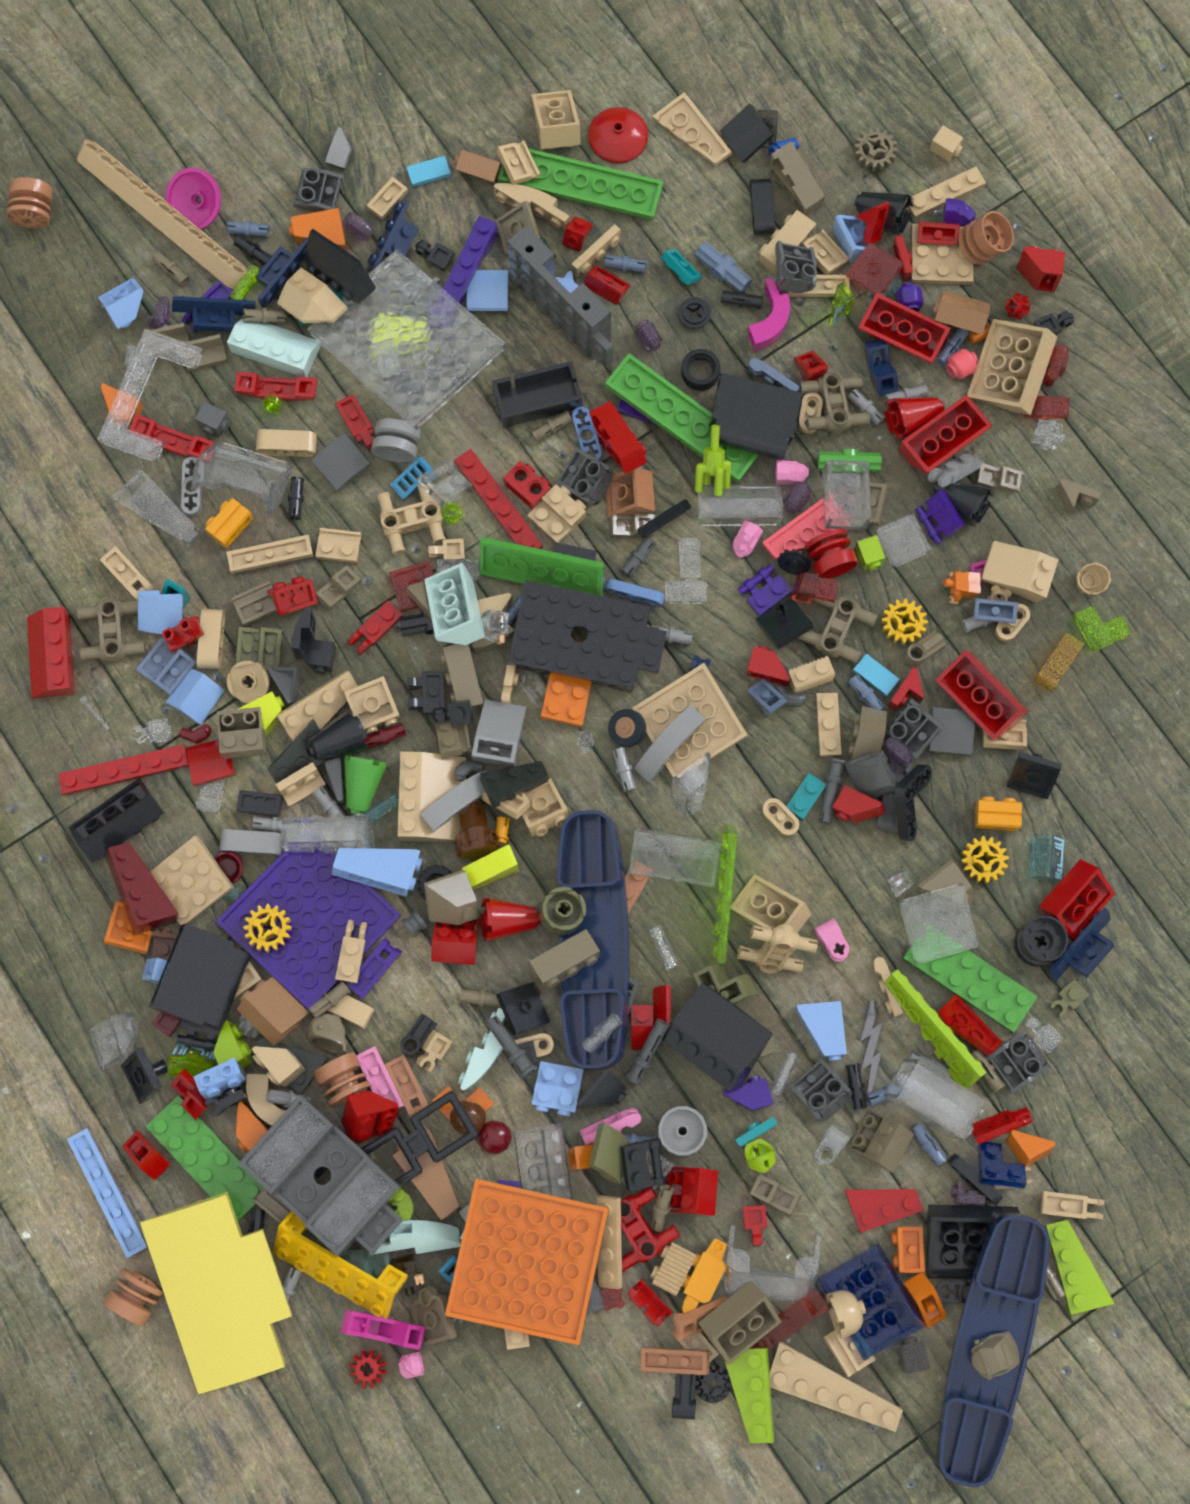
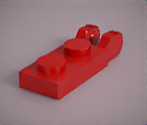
M387 601L349 638L347 643L353 646L364 636L367 640L357 649V653L362 655L372 645L374 646L400 620L399 618L403 617V614Z

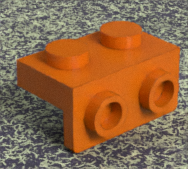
M923 1226L895 1227V1231L891 1232V1242L896 1248V1255H892L893 1268H896L897 1273H925Z

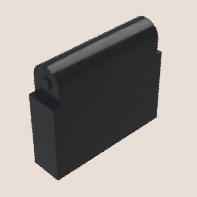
M722 373L716 389L709 426H720L719 445L783 460L787 446H789L794 436L802 393Z
M182 924L149 1008L195 1026L205 1024L222 1030L251 955L234 948V942L189 924Z

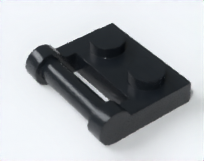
M659 1138L620 1146L627 1191L631 1192L666 1184L665 1176L662 1174L659 1151L661 1141ZM649 1148L651 1151L652 1167L654 1177L650 1178L648 1174L645 1149Z

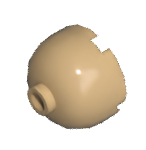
M844 1290L826 1294V1304L831 1302L832 1306L828 1310L836 1333L840 1334V1339L855 1334L863 1324L862 1314L866 1313L863 1301H858L854 1294Z

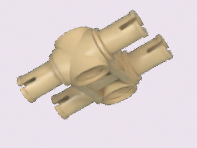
M428 481L417 485L422 501L416 504L394 509L389 492L377 495L381 508L379 517L384 535L389 538L393 555H400L405 552L401 535L429 527L433 544L443 543L442 540L446 539L441 525L443 517L438 500L433 497L430 482ZM429 510L437 511L433 516L426 514ZM388 521H396L394 526H386Z
M782 924L772 929L753 925L750 938L765 941V943L758 950L740 945L737 959L755 962V965L767 974H774L782 969L800 974L804 961L790 958L789 956L796 949L815 953L818 940L799 936L790 925Z

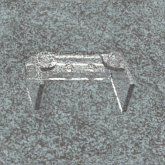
M217 442L196 459L191 490L195 491L201 485H204L207 489L216 490L224 484L259 495L260 502L267 507L266 514L270 515L282 501L293 466L279 459L228 443Z
M735 1225L728 1226L726 1269L723 1282L727 1293L735 1294L741 1287L752 1280L765 1294L767 1299L799 1303L811 1300L818 1274L821 1235H813L811 1257L800 1258L795 1265V1274L750 1269V1257L747 1252L741 1249H733Z

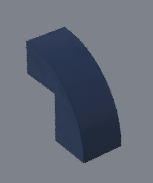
M878 338L863 342L868 370L878 396L897 392V372L889 362L888 344Z

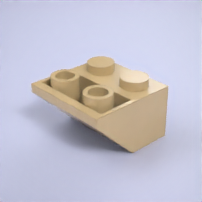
M258 1046L252 1048V1051L255 1053L252 1056L260 1067L262 1066L269 1070L266 1074L277 1086L279 1084L284 1087L288 1086L306 1071L295 1055L287 1049Z

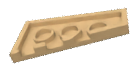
M685 92L652 116L653 120L714 166H718L732 155L731 150Z

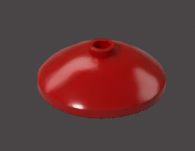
M623 107L609 108L600 112L592 120L588 132L589 144L593 152L602 160L616 164L627 163L636 159L644 151L648 141V129L642 117L633 110Z

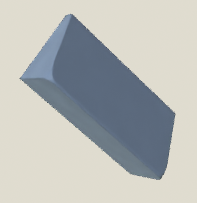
M976 598L973 620L1016 624L1018 602Z

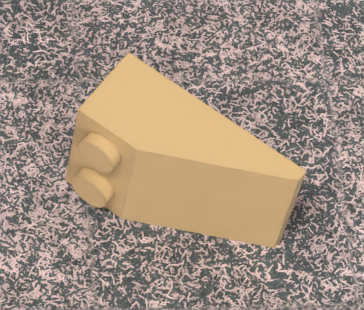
M571 90L531 94L541 149L581 145L580 122Z
M993 541L980 580L992 585H999L1002 589H1010L1013 594L1037 603L1047 598L1059 559L1040 551Z
M756 874L753 875L729 907L730 910L752 926L756 925L772 929L778 925L785 924L792 926L797 933L811 916V912L805 902Z

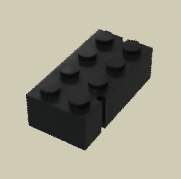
M572 361L514 375L515 388H511L510 377L492 381L493 393L503 428L560 414L566 410L567 412L572 411L577 407H583V399Z

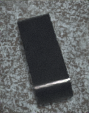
M771 179L750 180L749 187L754 235L773 234L775 232Z

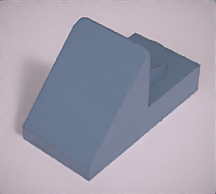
M764 678L747 690L748 695L761 707L765 717L787 702L786 698Z

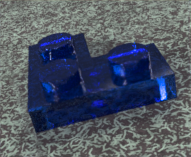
M991 1142L978 1144L980 1183L1025 1188L1027 1184L1025 1165L1003 1162L1002 1144Z

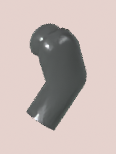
M784 685L776 688L786 698L787 702L784 704L786 706L800 707L806 702V696L803 693H789Z
M462 761L454 770V779L462 782L469 772H481L482 763Z

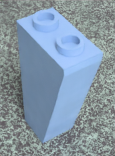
M339 848L333 864L332 875L407 897L408 891H413L416 878H413L414 871H419L422 859L419 858L420 850Z

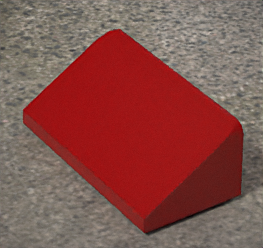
M918 221L917 243L958 246L960 225Z
M597 265L587 273L584 281L588 289L615 305L621 301L630 288L628 283Z
M670 985L658 986L653 989V1025L657 1019L667 1022L668 1025L671 1024Z

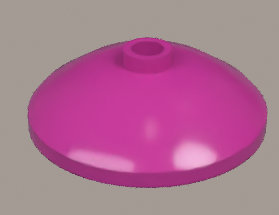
M186 168L176 173L170 180L165 200L201 230L211 225L218 216L221 207V192L216 180L208 172L198 168Z

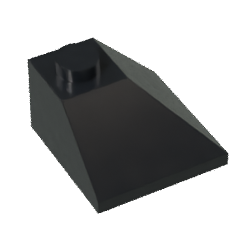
M606 1068L577 1102V1105L581 1109L610 1107L614 1103L619 1105L627 1096L624 1093L626 1087Z

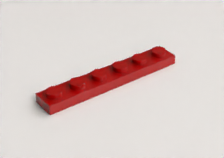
M470 449L456 458L454 462L514 544L542 549V543L473 450Z
M183 744L58 773L61 793L65 796L189 767L186 747Z

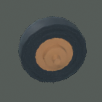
M632 709L617 711L611 717L608 724L610 738L614 743L622 747L637 745L646 734L645 719L639 712Z

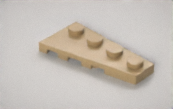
M345 670L277 714L276 717L291 742H293L296 736L308 726V723L313 718L321 730L347 702L344 692L358 685L350 672Z

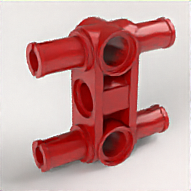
M647 1187L634 1196L631 1194L621 1199V1204L626 1203L630 1206V1213L628 1215L621 1213V1228L633 1246V1250L622 1257L623 1272L639 1262L645 1263L663 1252L664 1246L681 1237L674 1224L658 1235L654 1234L640 1211L642 1206L657 1198L652 1187ZM649 1242L654 1246L653 1254L644 1252V1243Z

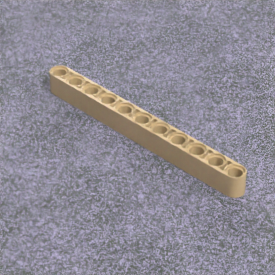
M84 140L77 156V161L224 285L234 290L240 288L248 271L244 265L100 145L91 140Z

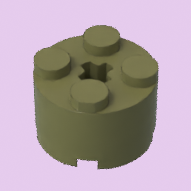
M569 887L555 888L545 897L540 907L541 923L550 934L559 936L569 935L576 931L582 923L586 914V904L583 897ZM560 908H562L563 911H567L565 915H563L562 912H559Z

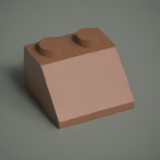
M638 467L627 474L622 471L613 475L612 481L606 490L608 518L612 514L632 516L634 513L648 514L655 511L652 471Z

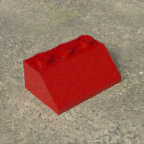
M1080 859L1043 900L1039 908L1045 916H1051L1059 920L1064 925L1068 937L1074 941L1078 937L1079 932L1088 926L1093 916L1101 911L1115 895V892L1098 867Z

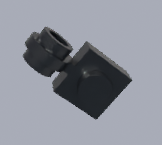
M420 240L415 245V252L422 257L429 255L427 263L444 272L455 255L454 251L439 243H436L433 249L425 240Z
M1064 311L1056 319L1054 314L1050 313L1035 320L1033 325L1048 328L1055 335H1058L1062 331L1060 326L1066 328L1074 323V316L1069 311Z
M470 700L449 702L447 704L448 711H446L445 707L433 709L431 714L435 723L447 721L448 716H450L451 725L469 723L474 720Z

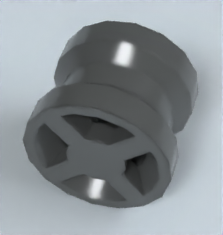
M415 910L408 919L404 918L401 921L414 938L418 936L420 930L428 928Z

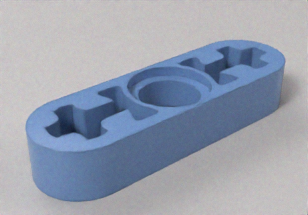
M577 407L572 413V421L580 449L589 454L588 446L592 445L593 453L596 454L595 458L601 461L602 451L589 414L590 411L586 407ZM582 413V415L585 416L584 426H582L580 418H578V414ZM589 431L593 437L586 441L581 438V434Z
M606 579L603 589L611 595L656 607H661L665 595L659 591L615 579Z

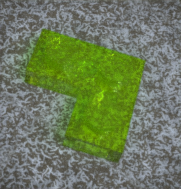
M1094 605L1073 615L1092 652L1132 634L1122 615L1103 623Z

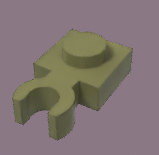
M1073 979L1057 994L1061 1000L1052 1002L1049 1008L1052 1009L1056 1005L1060 1006L1061 1012L1057 1015L1060 1018L1066 1014L1068 1006L1071 1010H1074L1089 994Z

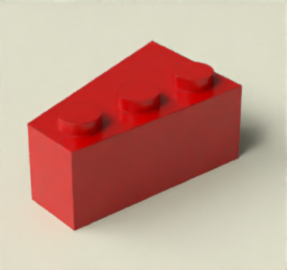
M611 401L589 412L599 443L625 474L647 463L645 446L642 442H638L635 434L631 432Z

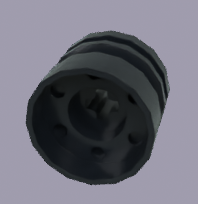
M1038 916L1031 919L1016 932L1014 938V950L1018 958L1032 967H1043L1058 959L1066 951L1068 945V933L1064 925L1051 916ZM1038 939V940L1040 941V942H1039L1040 947H1037V946H1036V945H1037V942H1036L1035 940Z

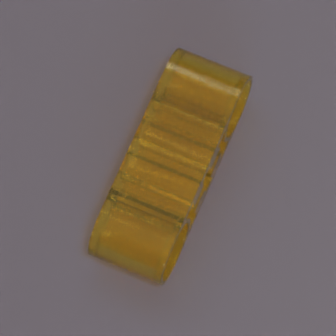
M1067 631L1034 681L1052 692L1085 642Z

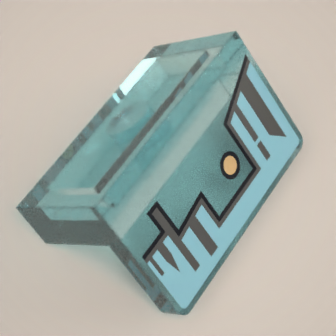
M1052 834L1032 835L1030 878L1062 880L1065 846L1063 838Z

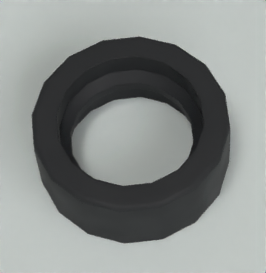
M696 349L686 354L682 361L681 375L688 387L702 391L710 389L718 381L720 362L713 352L707 349ZM695 360H706L712 365V375L704 380L695 379L689 374V365Z

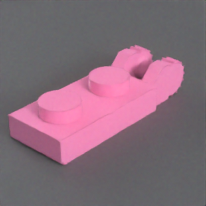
M629 1107V1109L617 1112L581 1129L580 1134L585 1145H592L595 1141L598 1124L605 1123L620 1132L626 1126L632 1128L636 1124L638 1125L642 1118L635 1107Z

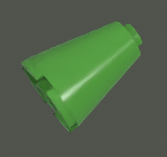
M345 755L346 808L350 809V813L363 815V811H368L386 770L387 762Z

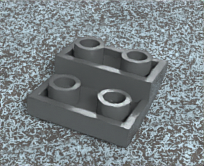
M346 433L331 442L312 459V462L337 491H341L354 477L358 478L372 464Z
M932 706V716L945 727L929 744V751L972 755L975 721L964 709Z

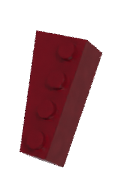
M130 842L108 848L106 860L133 934H140L176 923L179 913Z

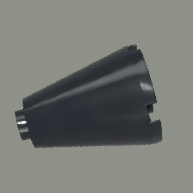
M862 192L861 195H857L854 206L859 213L889 202L890 207L884 228L896 235L904 232L911 217V213L908 211L909 206L913 207L912 195Z
M936 481L933 486L934 495L938 491L944 490L961 519L972 527H976L975 522H981L991 504L988 501L989 495L992 497L994 495V490L988 487L962 481L951 483L945 487L939 486L938 481Z
M352 711L343 713L307 741L305 749L310 758L313 757L315 760L367 750L368 744L364 745V739L367 738L360 719L357 716L352 717L350 715L353 713Z

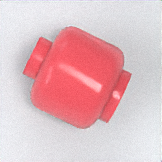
M966 349L957 351L948 357L946 364L947 372L952 378L959 380L968 377L977 369V356L974 352H969Z

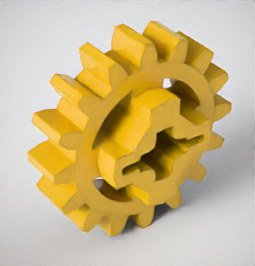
M904 599L903 603L896 600L895 606L889 604L888 610L883 612L885 618H882L881 623L886 625L882 628V631L889 632L887 638L894 637L893 643L901 640L902 645H905L906 640H908L910 644H913L914 637L920 640V633L924 634L926 628L923 626H927L928 621L923 619L927 613H921L922 606L915 607L914 600L911 604H908L907 599ZM903 619L907 620L906 625L902 624Z
M982 836L980 842L974 838L972 840L973 845L968 843L965 846L968 851H963L961 855L966 858L960 862L961 864H966L963 871L970 872L969 879L975 876L977 883L984 879V883L988 884L990 878L995 882L998 880L997 875L1000 877L1004 875L1001 869L1008 868V865L1004 862L1009 859V856L1003 855L1007 849L999 848L1000 841L994 844L993 837L986 841L985 836ZM979 847L978 855L971 856L973 850ZM983 856L985 857V859L990 860L987 864H985L983 860H980ZM998 864L997 869L991 873V866Z
M269 904L266 905V909H262L259 905L258 912L251 910L252 918H245L249 925L243 926L245 931H249L245 935L246 939H251L249 944L251 946L257 944L256 949L258 951L264 947L267 953H269L270 947L277 951L278 944L285 946L283 940L284 938L290 939L287 931L292 930V927L287 925L291 922L290 918H284L286 912L284 910L279 912L277 905L271 909ZM267 915V917L259 919L261 916ZM277 918L282 922V929L276 925ZM270 924L273 929L267 930V932L265 933L263 927H268ZM254 928L259 930L258 939L254 935ZM274 937H277V939H275V940H273V941H271V942H268L269 939L274 938Z

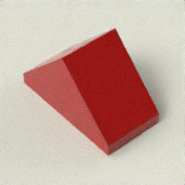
M813 350L794 357L804 381L817 380V378L827 373V363Z

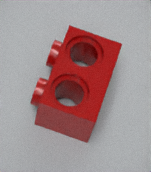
M521 461L503 477L504 486L531 510L542 501V497L551 489L550 483L544 477L539 478L535 474V470L528 463L524 464ZM518 475H524L526 477V479L523 481H518L515 478ZM538 488L541 492L539 494H532L531 490Z

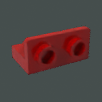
M303 576L292 578L290 583H275L272 585L273 588L267 590V594L273 596L277 615H284L318 604L312 579H304Z

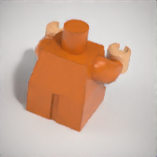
M958 570L950 572V578H945L943 581V586L950 587V594H953L949 596V599H951L949 601L950 604H958L962 597L973 599L981 593L980 573H962Z

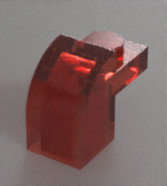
M800 573L795 578L792 600L812 604L813 599L834 603L839 581L818 577L819 574Z

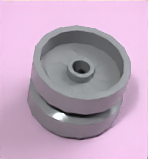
M385 418L378 420L375 428V435L377 437L373 439L371 452L375 456L391 462H414L418 449L416 444L419 443L421 435L419 427L399 419Z
M677 1106L668 1110L661 1118L658 1126V1138L661 1141V1146L669 1154L677 1157H687L696 1153L703 1146L707 1137V1125L703 1116L697 1110L688 1106ZM685 1127L687 1133L680 1135L678 1129Z

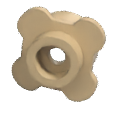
M994 585L991 588V595L987 599L1008 601V597L1011 596L1012 592L1010 589H1002L999 585Z

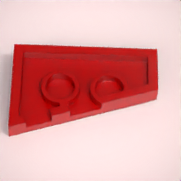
M957 994L937 1012L938 1017L945 1025L949 1026L952 1031L988 1056L1002 1043Z
M916 1189L844 1190L859 1233L923 1211Z

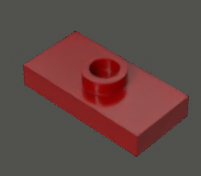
M895 236L892 247L903 282L909 281L913 273L911 266L912 256L910 251L906 249L903 236Z

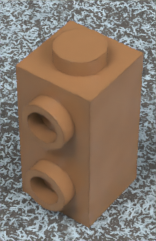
M461 150L460 154L457 153L454 161L457 172L492 184H496L502 166L500 162L465 150Z

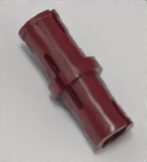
M403 723L388 729H379L380 732L369 735L364 739V745L368 744L367 750L381 744L387 745L389 741L407 736Z

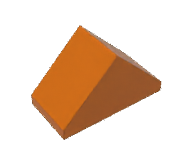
M1011 1130L1006 1139V1144L1023 1168L1048 1156L1055 1146L1054 1141Z

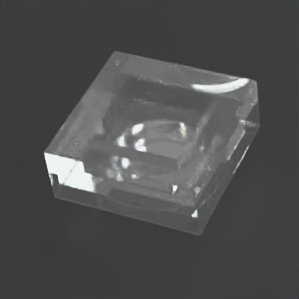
M902 866L885 879L896 897L914 885L907 870Z

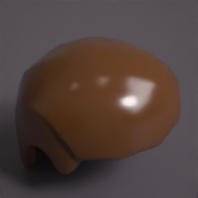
M461 1101L475 1128L480 1132L486 1120L485 1110L477 1103ZM453 1108L450 1113V1124L454 1130L465 1135L468 1132Z

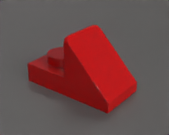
M889 202L877 205L855 216L857 219L867 223L864 229L863 243L872 245L881 241L890 207Z
M914 667L888 705L894 711L898 706L903 707L909 696L920 703L924 699L918 671Z
M653 1005L631 1006V1050H641L654 1027Z

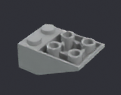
M485 700L475 735L472 760L474 762L508 768L514 767L516 765L527 707Z

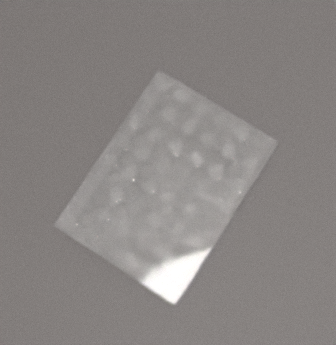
M396 249L368 274L376 287L368 297L358 305L353 300L348 301L343 296L340 300L348 309L334 323H327V321L313 323L307 330L311 336L417 430L503 352L507 345Z

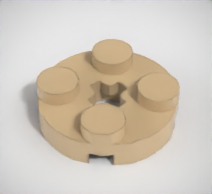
M254 660L241 661L232 667L227 676L229 692L241 700V702L250 703L269 692L270 675L261 662ZM247 676H250V678L254 680V683H252V687H249L248 684H244V680L247 679Z

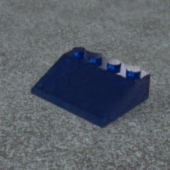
M879 1242L817 1279L825 1294L844 1290L854 1294L858 1301H863L866 1313L862 1314L863 1324L855 1334L850 1336L863 1360L916 1332L925 1324Z

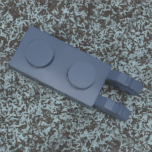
M751 358L749 370L755 377L762 376L764 382L768 385H775L776 387L796 392L800 391L797 384L757 358Z

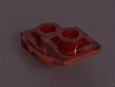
M1037 396L1031 415L1024 414V418L1045 420L1048 417L1067 420L1070 397Z

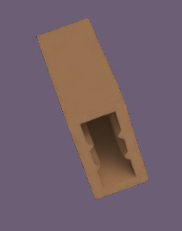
M943 290L942 296H937L933 313L936 314L935 321L983 334L991 304Z
M273 976L267 981L261 980L252 992L249 990L241 996V1003L237 1008L273 1046L301 1026L309 1014Z

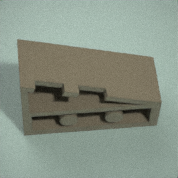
M790 141L773 152L768 173L793 206L805 216L821 208L824 204L825 193L818 186L793 143Z
M452 643L444 645V651L440 652L442 664H447L449 672L445 673L447 684H452L454 693H450L452 702L470 700L471 707L483 704L469 644Z
M587 929L530 960L529 975L540 993L544 995L567 978L577 974L585 966L589 967L596 963L600 950Z

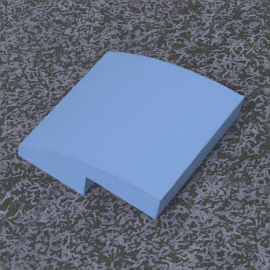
M477 270L467 290V311H508V270Z
M159 590L138 591V630L162 634L163 630L179 625L182 620V594H160Z

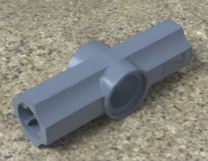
M708 242L702 243L696 251L695 257L710 269L712 275L717 280L728 283L737 292H745L752 283V278L737 267L733 258L727 254L722 255Z

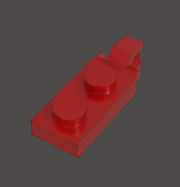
M354 394L335 403L354 439L358 443L363 441L369 451L373 442L371 438L374 435L373 427Z
M1024 1107L1014 1112H1010L1008 1109L973 1123L968 1128L975 1141L980 1144L1007 1134L1011 1130L1024 1127L1033 1121L1030 1111L1027 1107Z

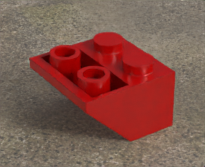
M1024 246L1016 268L1035 290L1055 292L1063 275L1065 252H1061L1058 249L1047 250L1039 249L1037 246Z
M480 918L460 925L435 922L431 961L475 965Z
M369 1090L348 1095L341 1122L347 1136L353 1142H362L372 1137L381 1136L391 1130L394 1126L399 1106L396 1102Z
M668 1166L666 1185L674 1189L670 1201V1212L715 1216L718 1170Z

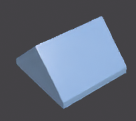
M837 215L832 230L843 252L850 258L848 260L849 264L878 252L875 243L872 245L863 243L864 229L866 227L863 221L855 216Z
M190 669L172 692L166 704L197 724L202 725L225 690L205 674Z

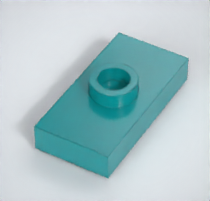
M771 1117L760 1125L758 1122H755L746 1128L747 1133L734 1140L737 1147L744 1146L777 1125L775 1118Z

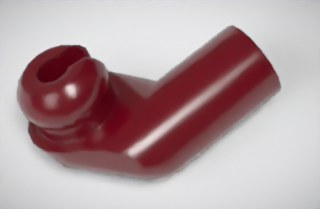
M203 724L194 731L183 727L179 737L193 743H200L210 736L212 729L207 724Z

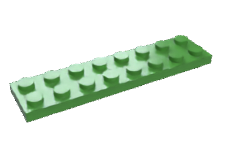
M529 149L540 172V176L538 179L532 178L530 181L518 183V185L528 186L554 197L654 220L664 181ZM502 164L498 183L512 184Z
M628 353L605 382L604 387L704 458V449L710 447L711 426H709L711 412ZM719 445V447L725 450L724 460L731 462V479L738 483L759 455Z

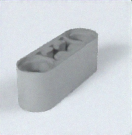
M222 829L219 852L228 851L238 855L279 857L282 854L284 834Z

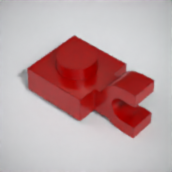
M765 1205L742 1207L745 1230H752L753 1246H762L761 1229L768 1228Z

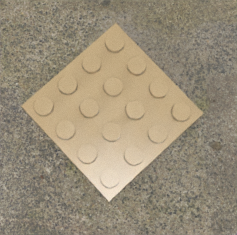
M705 663L632 708L645 719L646 733L652 743L690 705L707 719L665 763L675 781L749 736Z

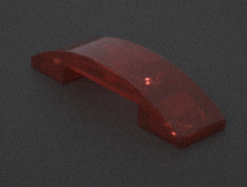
M815 1289L779 1313L778 1317L782 1322L750 1348H768V1351H770L779 1341H783L808 1322L813 1321L827 1311L829 1306L817 1289Z

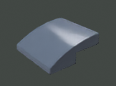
M162 636L136 668V671L170 695L196 661L181 649L173 653L169 651L167 642Z

